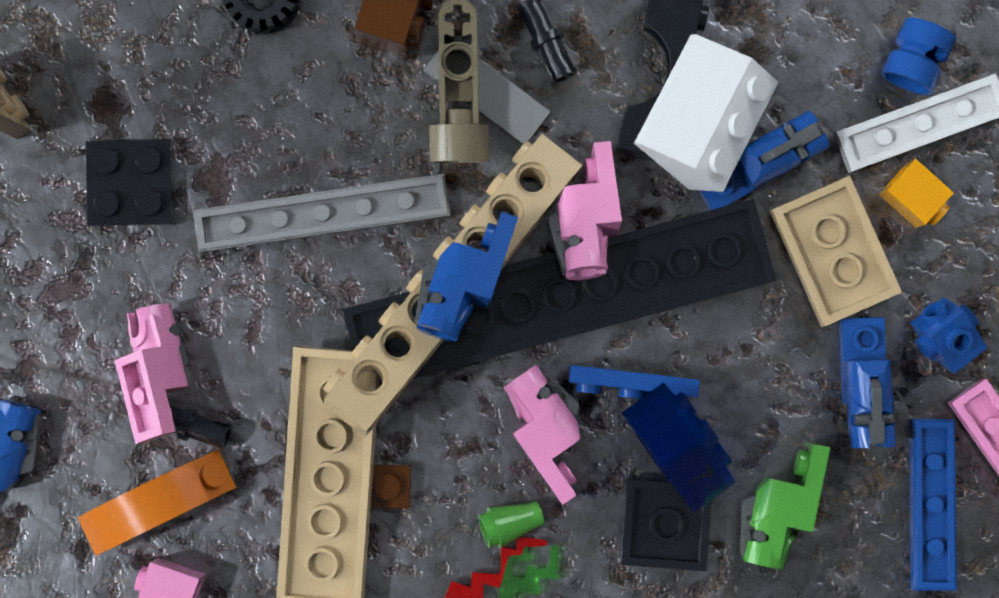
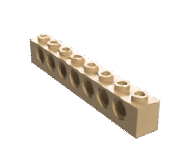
M543 134L539 136L534 144L527 140L512 159L516 166L507 176L502 172L497 175L486 190V193L490 195L488 200L481 208L474 204L459 223L464 229L455 240L448 236L437 248L433 257L438 262L440 255L453 242L464 245L474 240L482 242L488 222L497 225L498 221L495 219L493 212L497 209H507L514 216L518 217L502 265L503 268L558 201L564 187L570 186L575 180L582 164ZM525 177L534 178L539 182L541 190L537 192L526 191L521 186L520 179ZM420 269L407 285L406 290L410 294L401 305L393 302L381 316L378 322L383 327L372 339L366 335L353 350L351 356L356 360L344 373L341 369H338L323 388L328 393L324 398V406L363 437L369 434L444 341L443 339L427 335L416 328L417 324L415 323L412 311L418 304L423 269ZM393 338L402 339L407 343L409 352L402 357L391 356L385 349V343ZM363 372H374L381 378L382 385L375 391H365L357 383L358 376Z

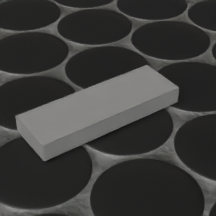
M446 39L444 43L445 45L457 41L454 39L453 41ZM438 51L424 68V72L437 82H439ZM461 52L450 54L445 61L447 69L453 74H464L470 68L469 58ZM478 58L479 113L523 145L527 140L530 141L551 111ZM466 102L472 107V102Z

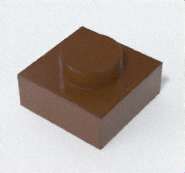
M374 464L371 508H410L411 465Z

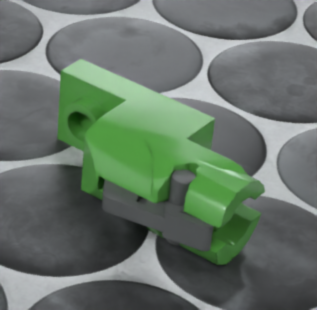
M806 442L805 450H798L794 464V475H799L798 483L764 477L758 485L755 495L742 500L740 555L745 562L775 569H784L786 557L795 538V534H791L792 528L813 532L830 447Z

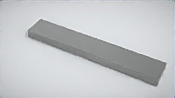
M445 174L192 210L199 253L451 217Z

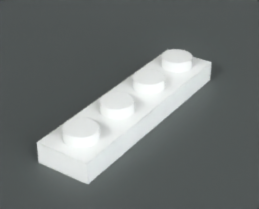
M993 74L834 133L848 173L998 119L999 80L997 75Z

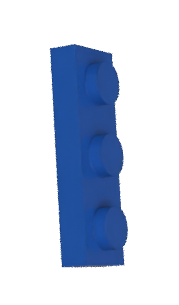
M569 365L568 382L577 383V392L602 394V386L619 388L618 396L644 399L645 391L662 393L661 401L680 404L687 403V396L698 397L700 380Z

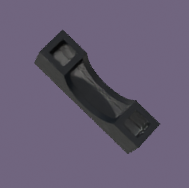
M649 0L642 31L652 37L664 53L667 64L665 83L690 35L696 34L697 30L704 31L709 6L702 5L703 0ZM660 92L648 101L627 106L615 153L654 161L636 146L634 142Z

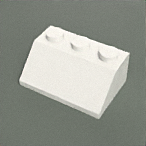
M692 34L634 144L689 190L723 192L778 81L753 58L697 34Z

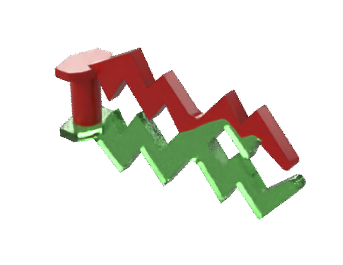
M520 537L516 539V550L506 547L500 549L499 573L471 572L470 587L451 581L444 598H484L483 584L499 588V598H513L516 592L541 595L538 578L559 580L558 547L556 545L550 547L548 569L526 565L525 578L513 576L512 560L532 562L527 548L547 545V541L544 539Z

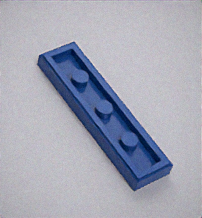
M909 419L911 589L914 591H957L955 419Z

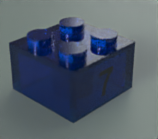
M663 382L622 412V415L651 459L694 513L736 482L727 468L733 461L718 442L720 439L705 419L700 421L695 415L697 412L688 398L682 392L675 396Z

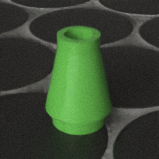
M537 501L527 504L488 507L486 513L478 515L480 529L488 548L498 545L501 549L533 529L544 525V517Z

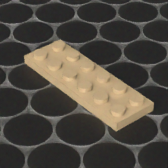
M305 346L293 347L276 598H364L376 425L366 437H363L324 406V398L328 393L323 390L325 384L338 369L345 373L356 360L351 356L352 350ZM371 371L363 372L358 376L357 383L365 391H375L379 388L380 377Z

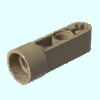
M448 0L442 5L438 14L440 124L429 126L430 163L489 162V125L479 124L477 12L474 6L467 0ZM454 10H460L463 18H469V22H465L462 25L461 40L470 39L471 45L464 42H452L447 45L444 43V39L453 41L454 38L453 23L445 21V18L452 17ZM454 52L464 53L470 60L469 70L459 75L451 73L445 63L450 54ZM445 102H472V109L445 110Z

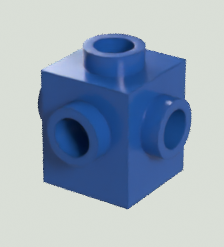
M943 297L939 301L928 305L921 315L910 322L919 336L915 340V344L922 354L930 361L935 360L953 374L987 349L986 344L975 328L979 321L965 304L957 306Z

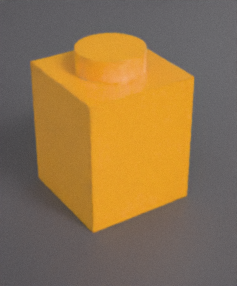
M915 158L907 162L878 195L917 228L927 223H930L932 226L935 225L950 209L946 201L954 192Z

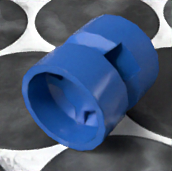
M914 17L906 18L895 40L899 49L892 50L889 53L881 71L882 77L904 90L920 95H932L942 74L938 65L948 60L957 40L955 35L933 22Z

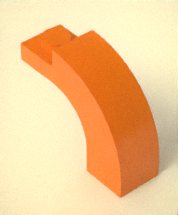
M215 450L152 479L77 517L95 556L237 487L219 450Z

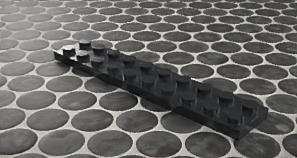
M754 198L609 237L607 246L608 269H606V274L597 278L568 280L561 271L556 252L505 265L500 271L488 308L485 309L472 305L474 308L460 330L457 341L444 340L413 379L777 281ZM410 292L342 309L352 349L354 350L366 335L373 339L383 327L378 321L393 302L401 305ZM417 307L412 311L414 318L416 317ZM399 338L390 339L384 345L386 351L394 357H402L409 352L407 343ZM381 378L379 380V387L382 385Z

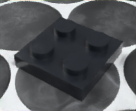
M171 139L85 141L87 226L175 225L173 141Z
M626 478L620 564L707 571L713 485L691 483L689 485L686 482Z

